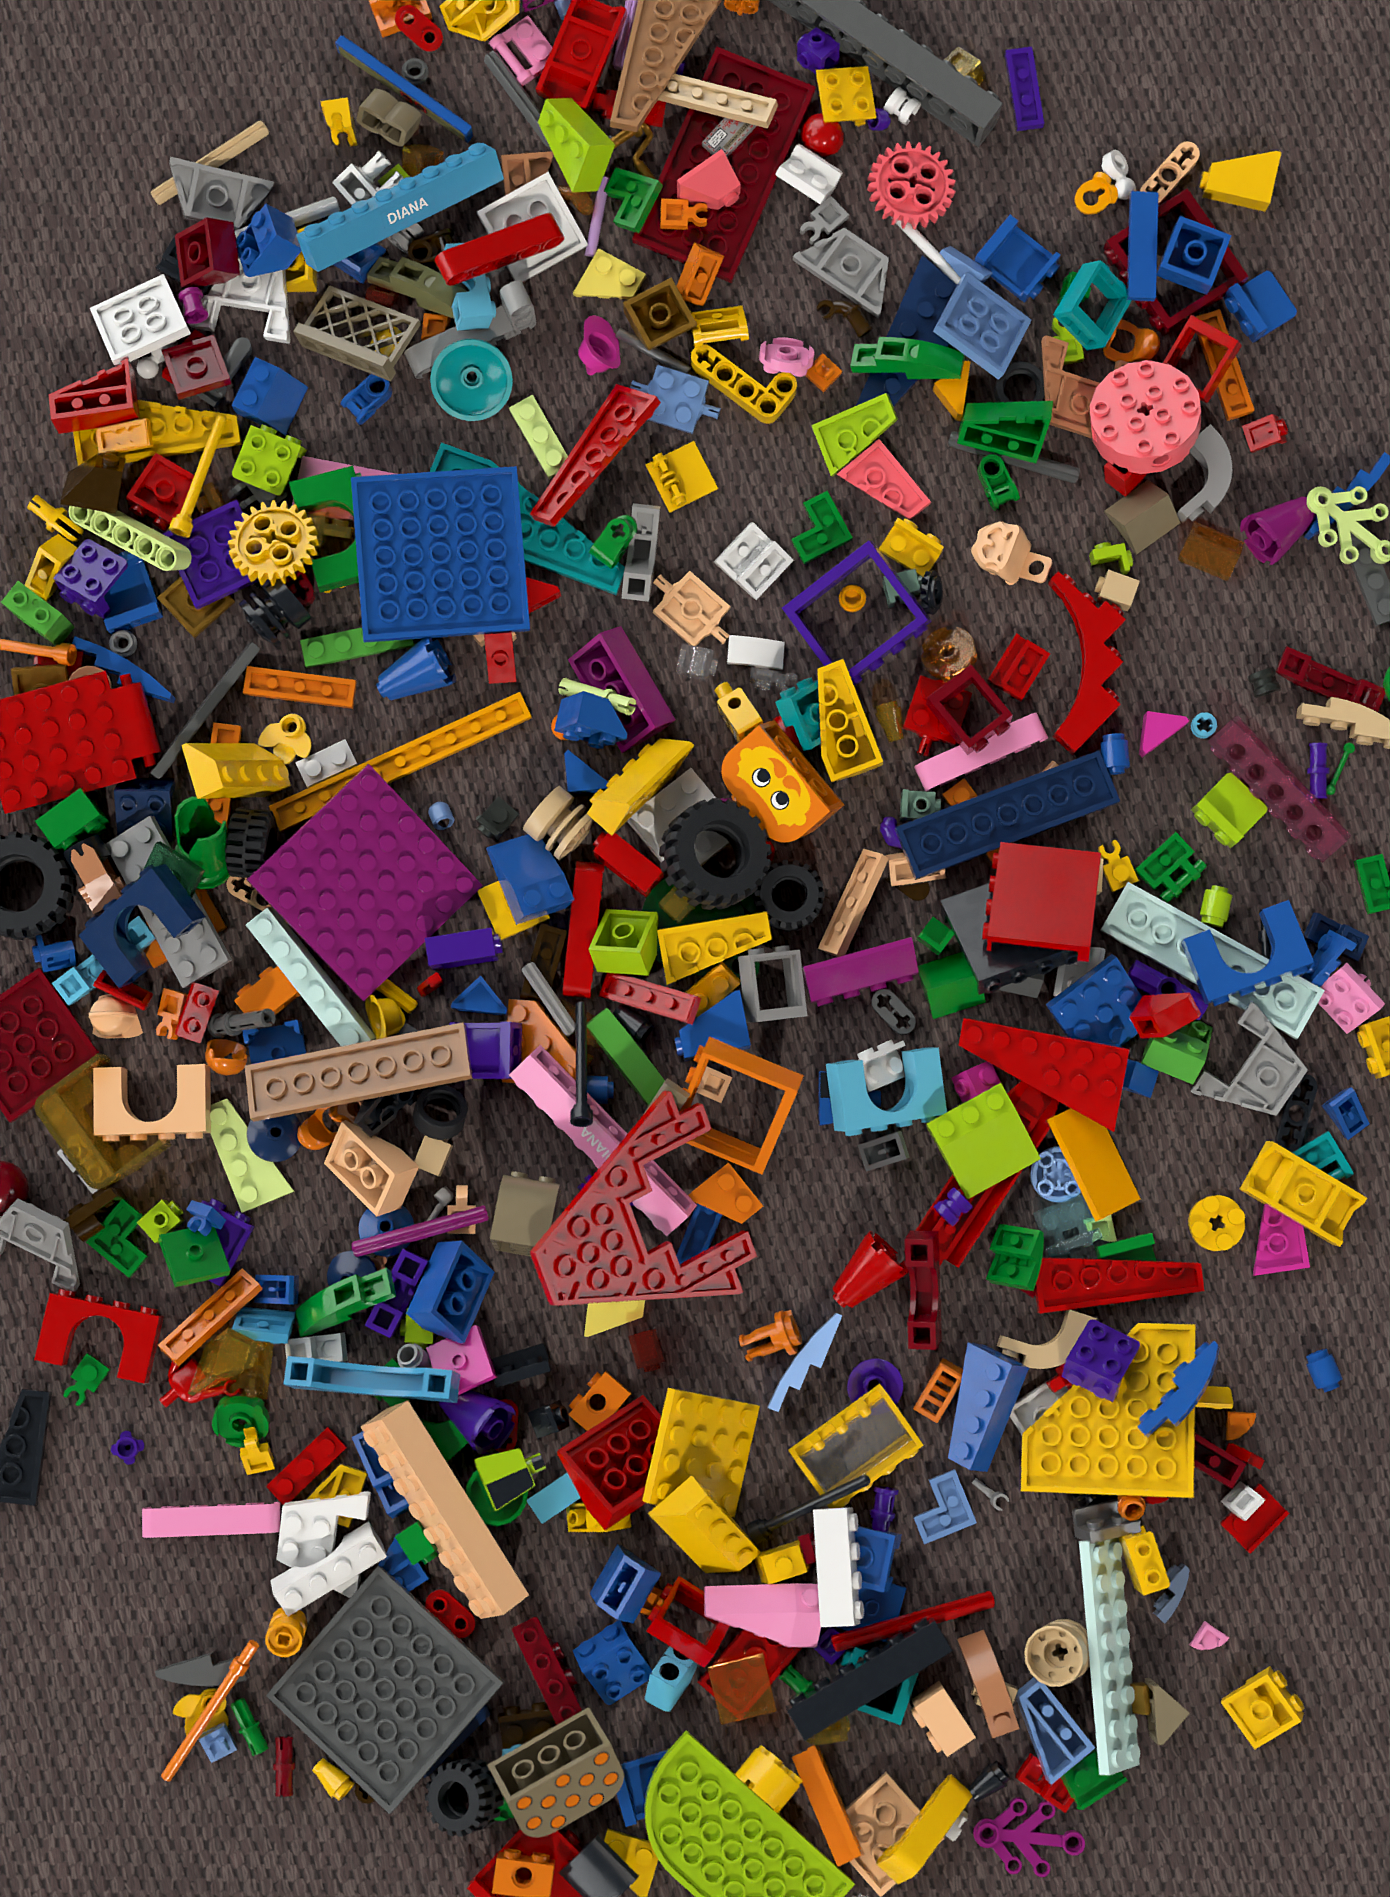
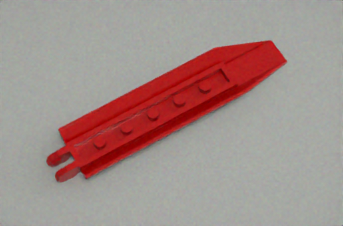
M1020 1081L1007 1095L1037 1149L1050 1129L1047 1119L1055 1116L1059 1101ZM1022 1170L968 1199L967 1201L973 1208L967 1213L961 1212L959 1221L953 1227L934 1209V1206L939 1201L948 1199L947 1193L953 1187L965 1197L952 1174L915 1230L938 1231L939 1265L946 1260L959 1268Z

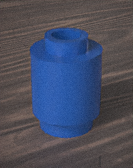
M1115 733L1102 736L1103 742L1100 743L1101 755L1109 775L1124 774L1125 769L1130 767L1128 740H1125V734Z
M587 1076V1093L598 1104H608V1098H613L614 1082H608V1076Z
M1327 1348L1306 1356L1308 1361L1306 1366L1316 1389L1322 1388L1324 1392H1328L1340 1386L1338 1381L1343 1379L1333 1355L1328 1353Z

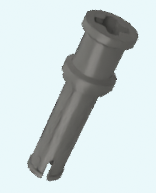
M271 1009L242 1014L230 1011L225 1014H213L210 1016L207 1026L209 1033L213 1037L224 1038L227 1035H239L242 1033V1030L270 1027L275 1023L276 1018Z

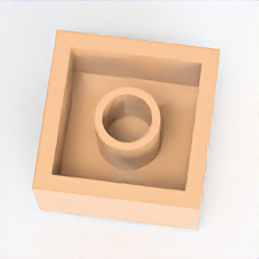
M937 1681L911 1699L914 1707L910 1710L920 1727L927 1726L930 1730L926 1734L937 1753L943 1750L948 1757L976 1738L940 1681Z

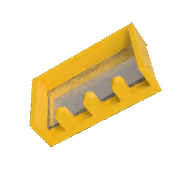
M878 1384L788 1449V1451L819 1495L862 1475L870 1477L871 1481L868 1486L828 1504L827 1506L830 1509L846 1506L850 1498L859 1492L868 1490L875 1480L882 1475L890 1474L901 1461L915 1456L923 1444L890 1396Z

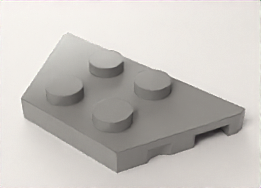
M170 157L169 161L184 218L201 221L209 217L234 222V230H238L243 226L271 191L274 184L273 181Z
M846 228L833 233L830 238L814 243V246L794 254V262L857 305L861 304L863 309L879 318L889 261L887 256Z

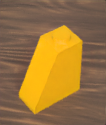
M1273 151L1212 163L1209 171L1203 172L1199 188L1204 189L1202 197L1265 212L1271 201L1281 152Z

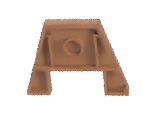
M1046 335L1042 337L1045 401H1053L1052 417L1049 425L1092 438L1090 404L1095 389L1100 383L1063 371L1062 368L1069 343ZM1116 361L1114 370L1128 364V362Z

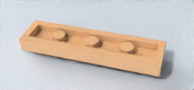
M867 849L862 850L818 949L837 957L846 954L889 860L888 857Z

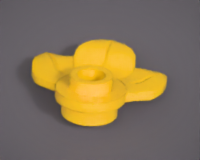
M288 714L280 720V723L268 725L258 741V745L262 747L273 748V754L283 759L285 766L294 760L296 754L302 758H307L312 747L311 739L305 733L306 723L297 714ZM291 724L297 725V729L294 732H289Z
M217 1688L206 1689L200 1695L188 1694L176 1703L173 1714L179 1717H186V1736L207 1706V1700L213 1697ZM226 1698L203 1732L223 1722L228 1727V1716L224 1711Z

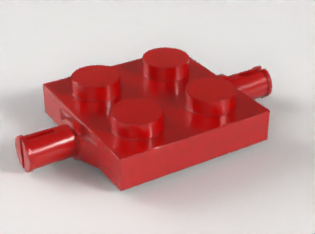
M946 665L942 680H933L922 675L919 676L902 727L922 738L917 754L921 755L926 745L923 756L928 757L932 742H944L953 746L956 744L955 739L926 705L927 697L955 676L957 671L955 667L951 669L950 665ZM965 690L943 705L960 727L962 726L972 696L971 692Z

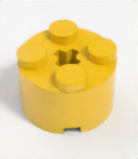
M760 1745L738 1769L735 1776L743 1783H746L748 1788L778 1814L798 1790L803 1780L784 1766L783 1762L772 1752Z

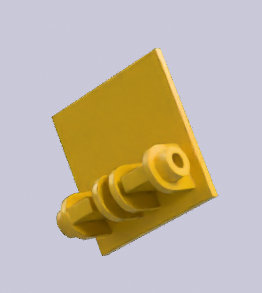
M868 66L816 70L824 123L853 121L855 126H862L866 124V119H876Z
M694 441L664 456L662 453H659L653 457L654 461L645 464L669 513L718 490Z

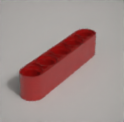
M545 213L449 248L439 253L434 261L446 284L452 286L555 248L564 241L565 237L553 214Z
M576 862L573 888L574 900L571 906L563 996L591 998L594 963L589 947L599 925L604 864Z

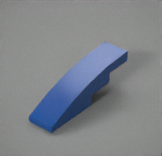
M1384 452L1369 474L1360 469L1346 491L1337 486L1332 493L1348 492L1358 486L1368 491L1390 464V455ZM1355 491V498L1360 500V493ZM1351 502L1335 504L1343 511H1349L1354 507V504ZM1329 516L1331 526L1336 520ZM1317 518L1304 536L1308 540L1320 533Z
M74 636L72 644L76 646L77 651H82L86 655L96 657L94 663L96 667L118 676L130 673L133 683L142 682L145 695L174 703L175 697L141 668L100 645ZM119 677V678H118V681H117V684H118L120 687H122V684H121V681H120V677Z

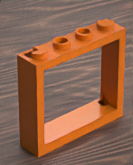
M709 1037L705 1047L699 1045L694 1057V1061L698 1062L696 1068L691 1066L685 1080V1082L690 1084L688 1089L683 1087L691 1095L680 1111L692 1105L709 1060L775 1086L785 1092L761 1148L713 1128L687 1142V1144L763 1175L804 1075Z

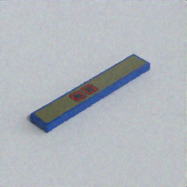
M340 35L335 43L338 52L466 143L471 140L473 132L470 124L345 36Z

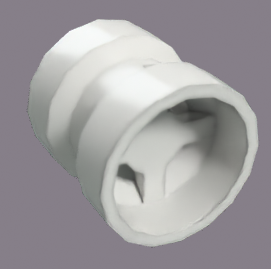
M898 87L887 100L884 110L888 111L889 114L897 115L899 121L907 125L910 122L909 116L911 113L914 115L917 113L921 102L916 98L908 97L906 91Z

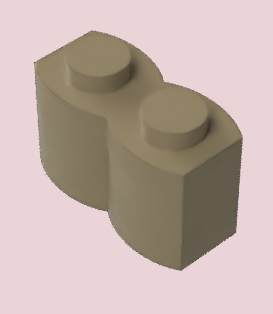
M374 89L359 106L356 121L365 129L381 134L388 142L403 147L418 130L422 114L413 106L404 102H398L388 92Z

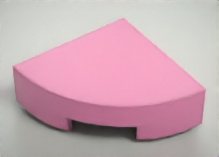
M1204 1621L1189 1645L1199 1650H1210L1225 1644L1229 1637Z

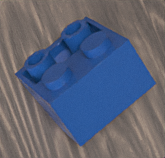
M265 204L260 211L254 214L251 223L245 231L238 235L236 239L237 252L246 276L254 277L288 269L302 250L296 236L298 233L291 216Z
M586 691L561 699L554 731L562 733L565 739L572 741L580 739L588 742V746L596 749H603L604 746L615 745V743L627 739V732L609 699Z
M617 1544L594 1584L590 1595L597 1606L615 1619L634 1623L662 1573L622 1545Z

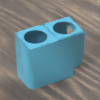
M669 1646L650 1674L645 1700L663 1711H670L690 1684L697 1668V1663L691 1659L681 1660L674 1655L673 1648ZM665 1663H672L678 1667L679 1676L675 1680H666L660 1675Z

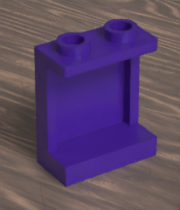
M450 1022L449 1025L457 1024L459 1022ZM464 1023L467 1031L473 1079H512L509 1075L521 1064L522 1023Z
M211 1198L210 1202L202 1200V1204L213 1207L226 1219L221 1230L215 1229L232 1271L255 1226L249 1223L250 1217L239 1211H236L234 1215L225 1211L227 1205L214 1198ZM228 1276L208 1281L218 1286H223Z

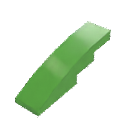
M605 1008L587 1022V1029L614 1067L620 1070L632 1089L640 1095L648 1107L665 1080L608 1008Z

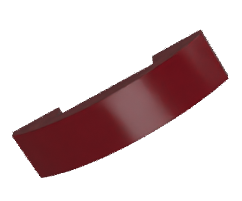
M1288 646L1285 647L1276 669L1277 674L1325 698L1335 697L1363 705L1376 712L1379 711L1385 696L1384 688L1364 679H1354L1311 660L1312 657Z

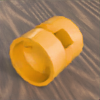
M281 1607L273 1613L265 1636V1643L268 1650L274 1655L289 1657L300 1650L307 1629V1618L301 1610L287 1616Z

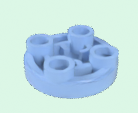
M1051 1147L1042 1151L1039 1154L1041 1159L1033 1163L1030 1170V1179L1035 1191L1042 1198L1051 1202H1066L1078 1196L1081 1190L1060 1147Z

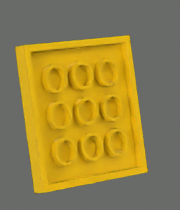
M668 1388L642 1501L658 1505L692 1475L731 1517H735L760 1406Z

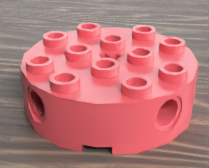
M1145 360L1128 363L1115 369L1096 387L1090 404L1093 443L1105 460L1111 464L1115 463L1119 467L1127 468L1129 472L1138 474L1162 472L1182 462L1190 453V449L1195 444L1196 439H1198L1201 430L1199 392L1187 375L1169 364Z

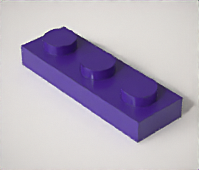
M1032 46L1005 50L1004 55L1016 131L1043 128L1044 118Z

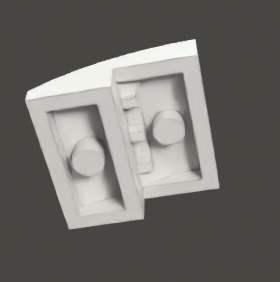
M750 522L719 555L714 563L751 597L757 600L794 560L775 541H771L754 522Z

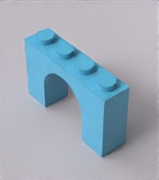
M925 1047L901 1051L905 1074L904 1094L894 1107L885 1111L876 1107L868 1096L863 1060H846L826 1064L834 1130L845 1132V1136L862 1134V1129L870 1128L871 1131L887 1130V1125L896 1123V1127L913 1125L912 1120L921 1119V1123H926L936 1119L939 1115L947 1113L939 1048Z

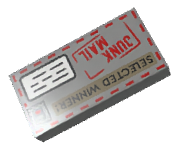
M724 118L702 142V146L712 155L722 149L728 157L753 131L756 125Z

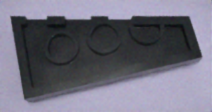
M22 1389L9 1421V1427L0 1444V1502L30 1506L38 1505L52 1392Z

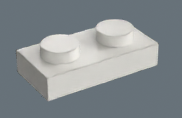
M346 739L296 762L307 788L358 765Z

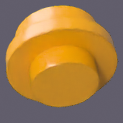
M847 585L840 591L839 604L844 610L857 612L865 605L866 594L861 587Z

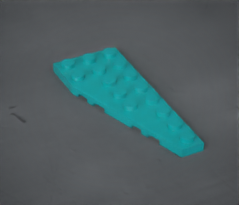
M441 442L430 472L499 468V466L493 461ZM518 482L524 561L617 595L624 577L625 567L618 562L613 569H610L592 556L589 551L594 543L586 538L582 532L571 526L564 518L555 527L534 520L530 512L539 498L531 494Z

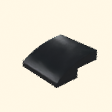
M598 1835L588 1842L559 1871V1874L582 1897H619L639 1877Z

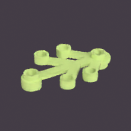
M1358 486L1348 492L1331 493L1325 487H1316L1307 495V506L1310 511L1317 514L1320 531L1318 541L1320 545L1330 547L1337 542V533L1330 529L1329 516H1331L1337 523L1341 547L1339 557L1344 564H1351L1359 557L1358 550L1352 546L1350 532L1371 548L1370 556L1374 562L1384 564L1390 561V541H1380L1357 522L1365 520L1382 521L1388 516L1387 506L1379 503L1369 509L1343 511L1335 504L1351 502L1354 505H1359L1367 499V491L1363 487ZM1355 491L1360 493V500L1355 498ZM1319 496H1322V497H1323V499H1324V501H1325L1324 504H1321V503L1319 502V500H1318V497H1319ZM1376 508L1381 510V517L1376 514ZM1325 534L1331 537L1330 543L1325 540ZM1383 546L1386 547L1388 555L1382 552ZM1346 551L1352 553V559L1347 558Z

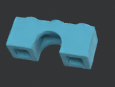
M463 243L446 244L444 251ZM483 274L461 282L467 286L469 291L456 293L452 304L457 331L489 329L492 319L496 316L495 302L491 301L489 295L491 290L490 279Z

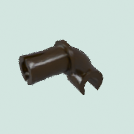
M822 300L818 303L817 311L822 307L830 309V312L822 317L823 320L832 319L835 314H843L842 317L844 319L847 318L857 333L858 338L873 330V327L861 311V304L856 305L845 300Z

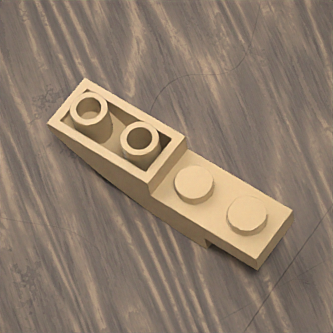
M1331 697L1326 701V707L1303 703L1297 709L1296 719H1303V724L1319 726L1321 722L1331 724L1330 728L1335 730H1347V727H1350L1349 738L1356 739L1357 744L1373 745V742L1384 743L1383 747L1390 749V720L1370 708L1348 700Z

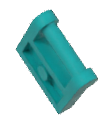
M1329 1131L1292 1152L1318 1169L1335 1161L1338 1168L1328 1173V1175L1337 1180L1343 1177L1347 1179L1354 1175Z

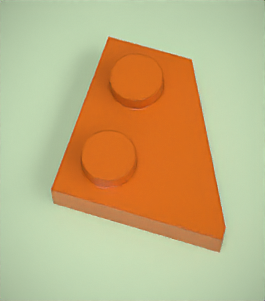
M729 1162L688 1194L695 1203L741 1224L763 1207Z

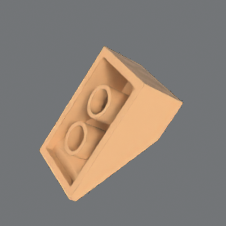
M346 1120L341 1122L324 1162L376 1216L401 1209L419 1168L402 1149L375 1135L373 1137L368 1136L361 1128Z

